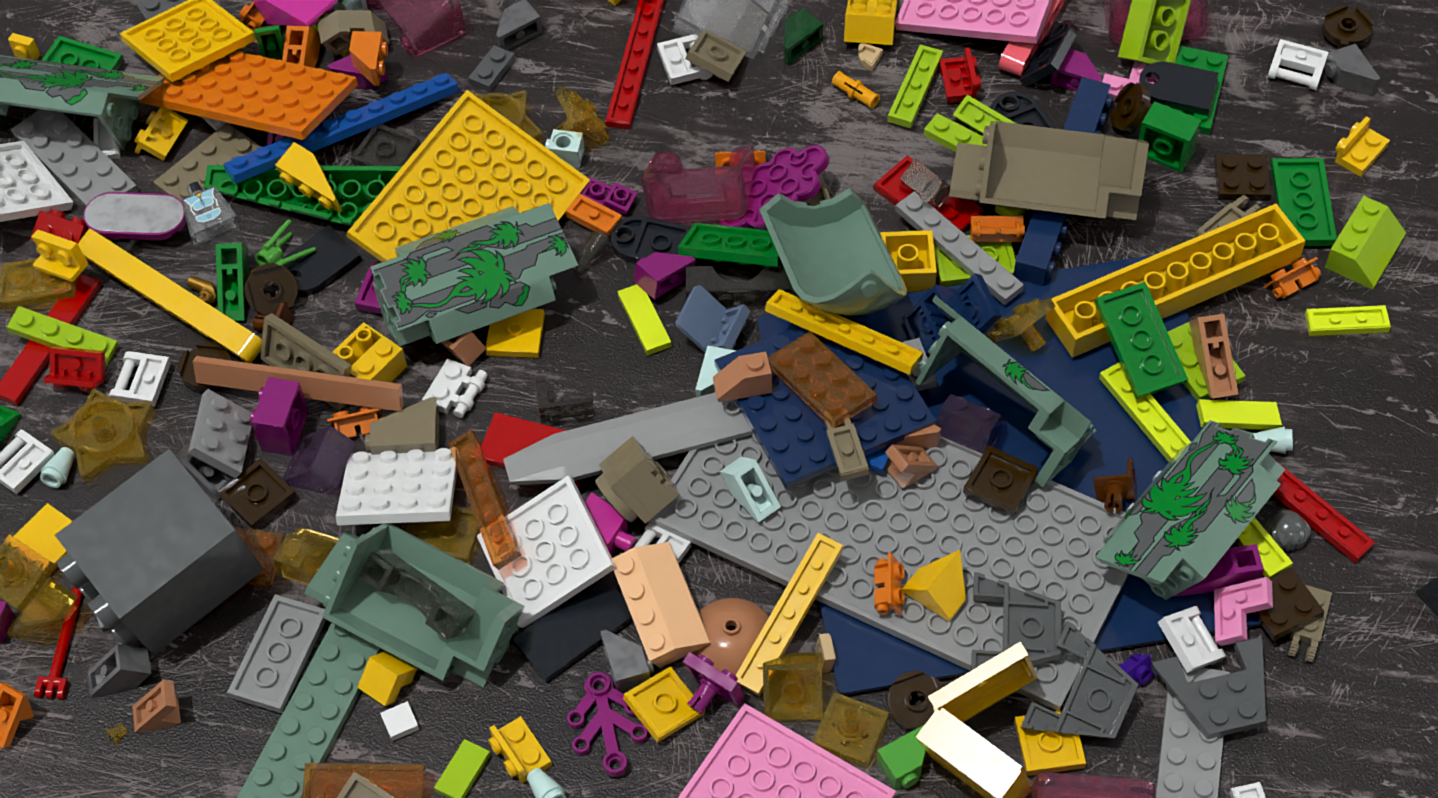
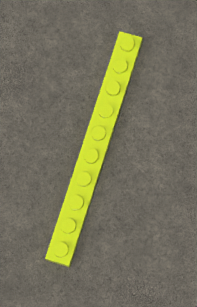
M1120 362L1100 372L1099 379L1168 462L1171 461L1179 450L1191 443L1151 394L1139 399L1135 398ZM1255 517L1235 540L1238 546L1257 544L1264 567L1262 575L1268 579L1290 569L1293 565V562Z

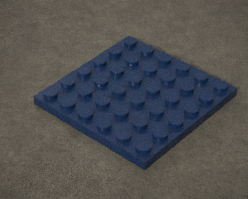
M838 314L880 333L869 314ZM800 326L714 359L715 367L720 372L738 356L766 351L772 373V393L734 400L785 489L837 468L827 438L823 415L830 414L834 428L843 426L840 421V411L847 410L851 424L854 423L864 456L901 442L907 435L934 424L936 425V419L906 373L807 329H803Z

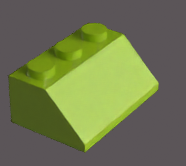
M1132 0L1118 57L1146 64L1155 62L1175 63L1191 0Z
M1363 196L1332 246L1325 268L1373 290L1403 241L1406 232L1388 206Z

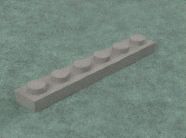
M915 191L896 204L895 211L916 230H932L934 245L970 276L974 273L982 275L990 293L1003 305L1023 291V283Z

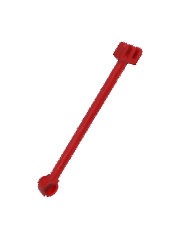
M75 586L72 589L49 677L38 676L34 690L36 698H42L44 688H46V698L53 699L57 688V699H65L69 682L67 678H61L83 597L81 590L76 589Z

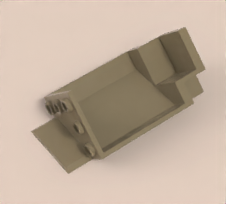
M991 121L990 126H985L982 144H987V146L957 143L949 197L980 200L979 203L1097 218L1137 219L1149 147L1147 141L1119 138L1113 135Z

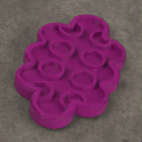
M819 145L809 146L801 152L794 148H784L776 152L770 162L757 165L752 169L749 178L742 179L731 187L729 191L731 204L723 210L720 216L721 225L768 230L759 209L778 193L798 202L814 197L821 188V180L818 175L829 164L830 158L826 150Z

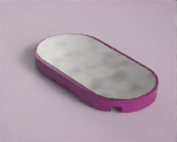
M106 192L94 197L86 205L83 214L88 229H92L104 238L165 240L172 237V234L176 231H181L187 221V213L182 201L173 195L159 193Z

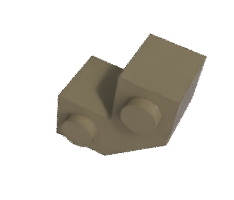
M336 10L317 22L321 44L335 55L350 47L352 31L382 32L384 42L389 44L385 22L370 10Z

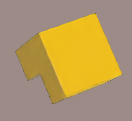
M384 651L369 657L357 688L382 705L387 706L396 701L401 687L412 683L417 667Z

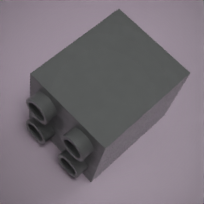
M170 449L166 450L55 534V537L68 552L56 561V564L75 588L80 589L90 601L88 606L109 631L115 634L123 645L133 646L140 640L153 655L157 654L264 570L237 531Z

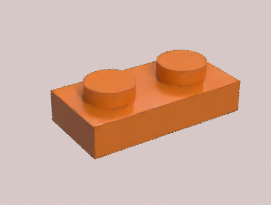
M579 194L565 211L567 218L606 238L611 236L614 227L622 220L621 214L582 194Z

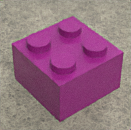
M268 377L265 387H261L259 391V403L257 408L253 409L251 413L250 424L253 425L255 438L258 440L262 451L293 456L309 413L300 382Z

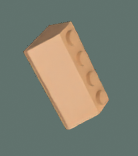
M670 542L634 547L612 558L617 567L614 573L651 663L662 668L687 656L689 652L693 653L711 644Z

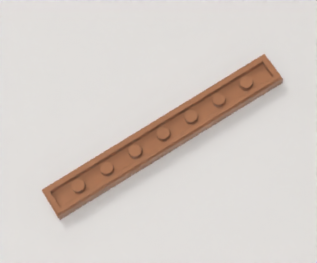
M196 356L193 360L196 383L259 392L261 387H265L268 377L300 382L304 398L394 411H401L404 407L402 384L201 356Z

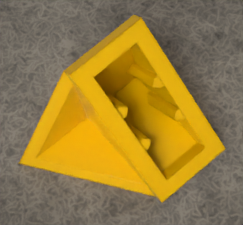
M960 549L918 568L902 588L905 594L949 622L966 602Z

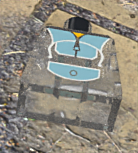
M193 182L187 186L186 189L190 196L183 198L181 202L194 246L240 228L235 212L216 187L204 190L200 182Z

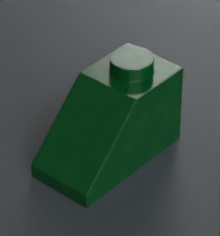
M804 8L795 14H791L785 20L784 63L786 65L791 64L823 40V23Z

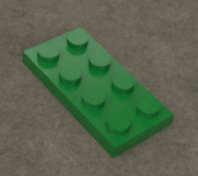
M1179 46L1176 64L1219 72L1208 116L1178 110L1201 119L1199 133L1209 135L1228 55Z
M1272 158L1270 166L1276 204L1304 238V246H1333L1337 236L1324 159Z
M694 223L678 246V255L692 256L695 259H712L715 262L730 261L741 265L757 264L767 268L778 267L781 263L768 230Z
M1146 282L1097 297L1094 300L1136 399L1186 383L1188 377Z

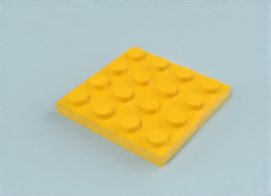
M187 0L120 33L122 42L171 82L180 80L184 76L202 69L206 65L224 58L227 54L244 48L247 44L256 40L252 30L213 0Z

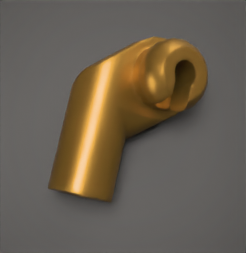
M190 276L187 287L199 291V299L209 305L213 304L217 298L215 285L210 281Z

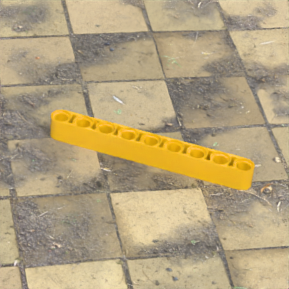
M89 228L79 241L78 246L87 260L207 338L222 345L246 363H252L260 353L262 344L260 337Z

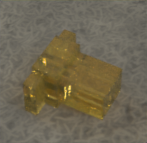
M122 723L114 728L105 729L106 734L109 736L108 738L116 745L119 744V737L127 733Z

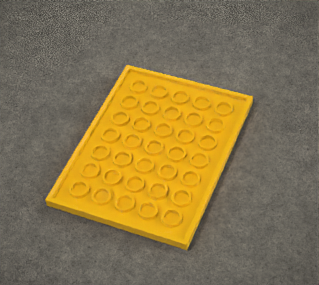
M466 90L348 230L346 236L378 260L385 262L397 257L394 249L396 247L512 206L519 213L550 203L559 222L566 213V209L581 194L590 179Z

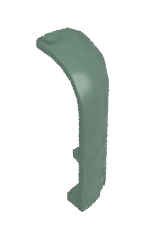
M850 188L831 199L819 201L820 205L816 206L807 205L806 202L793 201L778 193L759 209L794 291L810 306L835 314L863 315L885 309L906 296L907 289L866 203Z

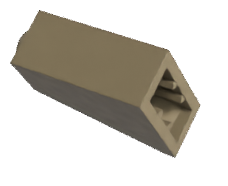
M430 397L370 423V434L365 435L366 451L370 450L371 455H378L383 451H394L398 454L408 453L414 449H419L423 452H435L438 450L439 408L436 397Z

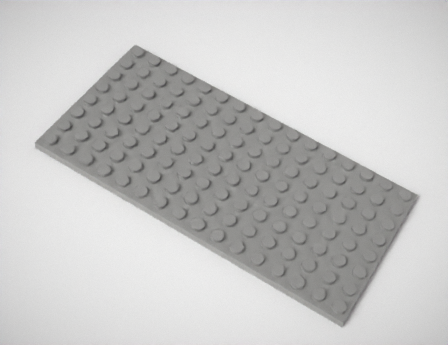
M942 433L938 447L924 449L937 464L938 468L906 488H902L888 472V467L892 461L890 459L883 474L869 470V475L841 481L838 469L836 468L785 489L754 434L691 450L671 479L679 496L648 521L650 524L658 526L785 586L790 582L817 533H820L842 544L844 549L815 600L971 671L972 650L1002 652L1003 603L973 601L974 572L982 573L985 575V578L996 582L998 580L1007 582L1010 587L1025 592L1027 589L1060 601L1061 633L1066 622L1069 621L1093 643H1095L1129 575L1127 572L1101 563L1095 557L1105 545L1103 540L1126 512L1120 511L1116 513V508H1114V513H1109L1105 510L1103 502L1051 480L1044 487H1041L1034 481L1017 512L1012 516L963 493V488L984 451ZM741 456L757 461L781 506L760 522H757L733 497L719 472ZM960 549L966 602L950 622L905 593V603L902 604V616H898L893 609L889 610L888 614L885 615L877 613V610L874 608V589L884 587V585L876 587L874 584V565L878 559L884 558L888 560V552H891L898 562L903 564L905 571L904 579H901L903 588L918 568ZM1061 649L1059 660L1033 665L1038 678L1015 692L1060 712L1084 660Z

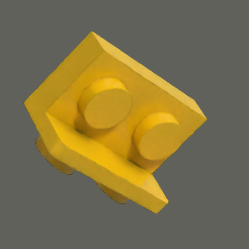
M160 107L158 112L152 111L146 121V124L149 126L146 130L141 129L134 140L137 143L135 152L140 154L141 150L144 149L164 161L187 125L188 119L170 109Z
M1367 116L1361 123L1356 122L1351 128L1349 136L1347 138L1343 137L1335 148L1338 152L1335 163L1360 177L1383 153L1390 142L1386 137L1368 128L1371 119Z
M37 230L31 236L37 246V251L41 254L33 263L35 269L73 282L88 265L85 256L76 242L41 230Z
M521 716L497 730L495 725L489 727L491 738L488 739L491 748L496 755L500 753L506 760L503 764L508 774L512 778L517 776L521 784L527 782V775L533 769L541 768L542 771H545L552 766L550 758Z

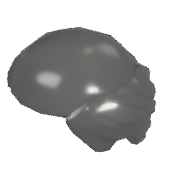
M1291 510L1278 511L1272 517H1268L1263 525L1264 529L1278 546L1287 552L1302 548L1311 533V528L1307 521Z

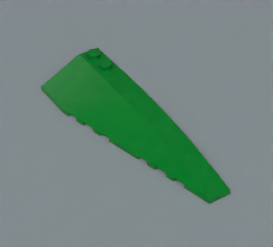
M207 165L204 189L214 188L213 192L353 226L402 166H321L342 208L341 213L333 208L330 210L324 208L314 196L308 198L299 191L298 186L294 184L291 186L287 185L279 178L280 172L276 167L235 184L225 172L224 165Z

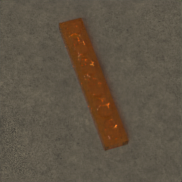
M470 429L448 444L492 565L499 570L522 556L477 435Z

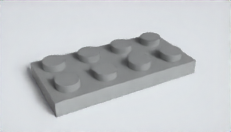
M275 594L227 691L229 698L283 713L327 620L322 617L325 609Z

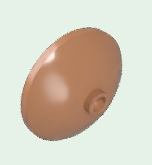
M725 598L716 600L699 611L711 644L692 654L697 657L699 654H702L714 663L713 667L720 672L726 669L736 675L769 616L762 608L750 601L739 598ZM728 626H735V627H736V629H735V630H732V631H730V630H728V629H726V628H727Z

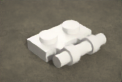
M447 359L422 401L430 397H436L440 412L448 414L451 407L454 406L456 407L453 411L454 415L462 418L466 411H470L474 405L473 399L476 394L483 390L485 386L484 381L488 374L483 370H478L475 376L470 377L472 374L471 367ZM463 387L466 388L467 390L464 393V395L459 396Z

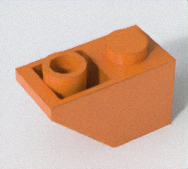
M352 31L349 51L353 67L374 86H379L381 76L385 75V61L383 59L388 56V43L384 42L382 32Z

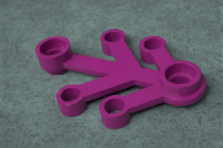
M595 672L585 681L586 695L575 710L570 711L567 715L568 726L573 730H579L585 724L584 715L595 702L597 704V713L581 735L574 738L572 748L577 756L587 755L590 751V742L600 728H602L607 752L603 758L604 771L611 777H619L627 770V759L622 752L618 751L613 725L628 733L635 744L646 742L648 732L643 724H635L609 708L608 699L624 707L628 717H637L633 711L628 709L629 706L623 700L624 694L613 688L611 677L602 672ZM597 685L604 686L602 690H595L594 688ZM573 717L581 718L577 723L571 722ZM636 731H642L644 732V735L641 737L634 736V733ZM579 743L586 744L584 749L576 748ZM614 763H618L621 765V767L616 770L610 768L611 765Z

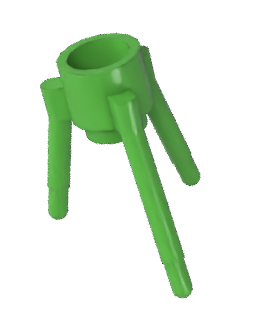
M288 219L271 239L262 246L263 249L255 255V258L260 266L269 263L284 266L315 252L316 248L312 247L287 258H281L283 257V252L280 247L293 234L289 232L276 244L274 243L291 224V220Z

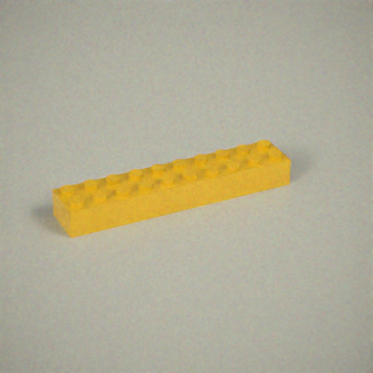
M1274 204L1049 299L1045 319L1073 358L1111 341L1094 303L1097 297L1146 282L1161 318L1164 319L1300 260L1305 240L1279 206Z

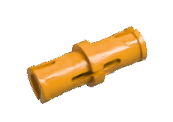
M838 71L832 79V85L846 92L849 98L853 100L856 98L871 109L880 100V95L866 88L863 82L860 80L855 81L841 71ZM849 85H851L852 87H854V88H856L857 90L861 91L863 94L861 95L860 93H858V92H856L855 90L851 89V88L849 87Z

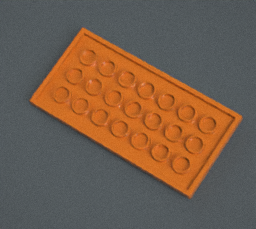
M233 51L224 58L218 59L204 68L184 76L180 80L171 82L165 77L162 85L139 100V102L304 140L358 86L356 77L343 73L266 58L260 55H252L241 51Z

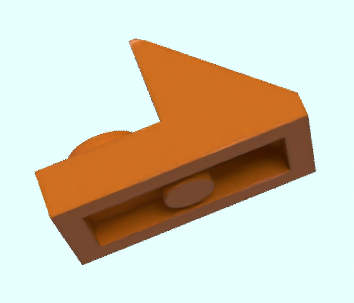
M2 682L0 683V747L7 748L11 746L19 722L33 718L34 714L27 695Z

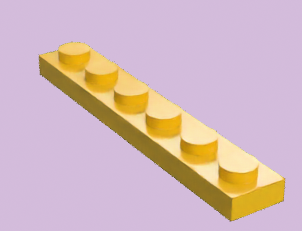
M779 289L766 302V312L893 367L898 371L910 375L922 361V351L838 314L816 309L801 298Z
M817 533L735 675L738 678L737 682L743 688L758 696L761 695L844 549L842 544Z

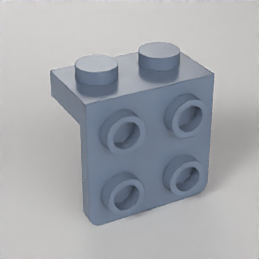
M698 285L693 287L676 320V326L705 353L707 346L733 350L740 331L746 326V319L750 310L744 304L726 309L702 286Z

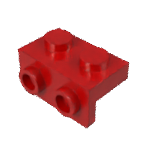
M970 48L964 49V57L939 59V69L946 102H962L967 95L976 99L977 90H981L980 75L975 73L977 71V60L975 56L971 55Z
M51 209L50 214L42 211L39 212L32 235L37 230H41L78 244L88 231V227L83 219L73 216L71 221L65 219V213Z
M60 346L50 348V374L44 377V383H51L55 388L79 386V390L92 391L105 382V351Z

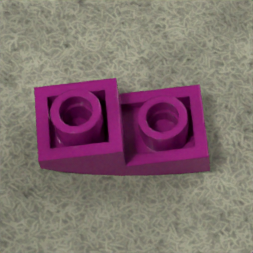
M590 177V181L581 193L619 214H627L637 196V192L616 182L611 187Z

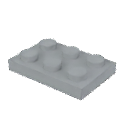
M207 389L202 394L188 454L237 478L243 468L252 427L250 424L252 412Z

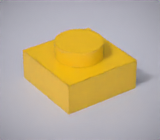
M15 33L11 34L8 41L14 56L34 60L39 58L40 53L33 38Z

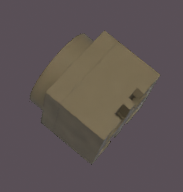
M634 436L629 438L599 464L603 474L595 482L608 501L627 521L632 523L639 517L646 524L679 496V493L667 471L657 461H654L649 452L645 453L646 450Z

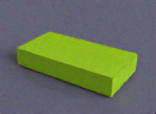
M464 739L434 787L435 792L446 798H465L491 756L490 751Z

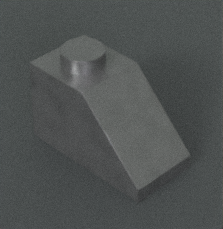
M521 0L504 9L496 34L498 47L508 51L542 33L540 16L527 0Z
M1356 44L1329 52L1324 69L1326 75L1333 80L1336 86L1368 96L1376 94L1381 78Z
M187 443L176 454L177 459L206 494L219 500L220 497L217 491L232 481L234 477L188 454L190 443Z
M608 630L600 631L603 649L616 690L623 693L650 679V673L654 672L653 664L649 661L648 656H644L641 646Z
M116 644L87 671L90 697L98 698L133 689L140 685L151 675L148 649Z

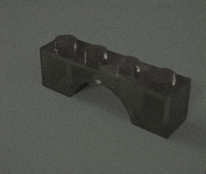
M779 264L778 267H763L756 277L745 282L727 281L721 278L712 266L686 267V299H688L693 287L698 285L702 286L725 308L743 304L749 307L766 305V302L779 289L792 294L791 282L783 264Z
M389 549L371 552L359 574L361 579L378 591L398 596L417 607L426 618L425 624L447 640L464 635L476 613L470 606Z

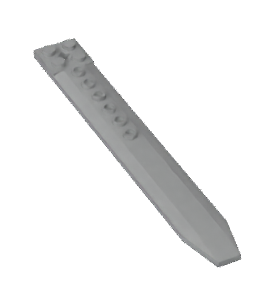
M916 338L902 342L923 352L922 361L910 375L907 374L917 391L936 387L937 380L935 375H932L920 386L916 383L921 373L918 369L927 359L920 339ZM715 392L559 432L504 458L503 461L510 485L557 483L566 476H570L576 481L603 474L599 464L632 436L644 447L645 453L649 452L653 459L656 460L753 435L754 433L735 400L718 402Z

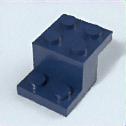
M974 273L958 290L935 284L902 316V320L911 339H920L928 358L931 355L928 353L930 347L941 337L938 334L939 330L946 322H953L934 304L932 300L935 295L982 334L998 321L1002 315L983 276Z

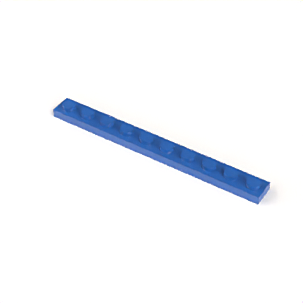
M447 73L436 75L428 81L414 84L408 89L392 93L386 98L370 102L359 109L350 110L337 118L328 119L319 124L304 140L285 137L268 146L259 147L251 153L235 157L223 164L225 172L236 184L275 168V164L294 142L306 150L314 152L459 92L458 83Z

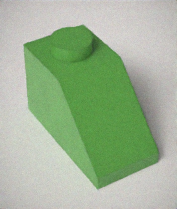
M924 725L877 750L876 762L895 791L902 787L909 788L913 786L921 777L927 752L916 736Z

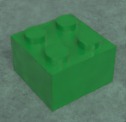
M1154 101L1142 121L1139 140L1149 143L1147 159L1183 173L1194 154L1202 120Z

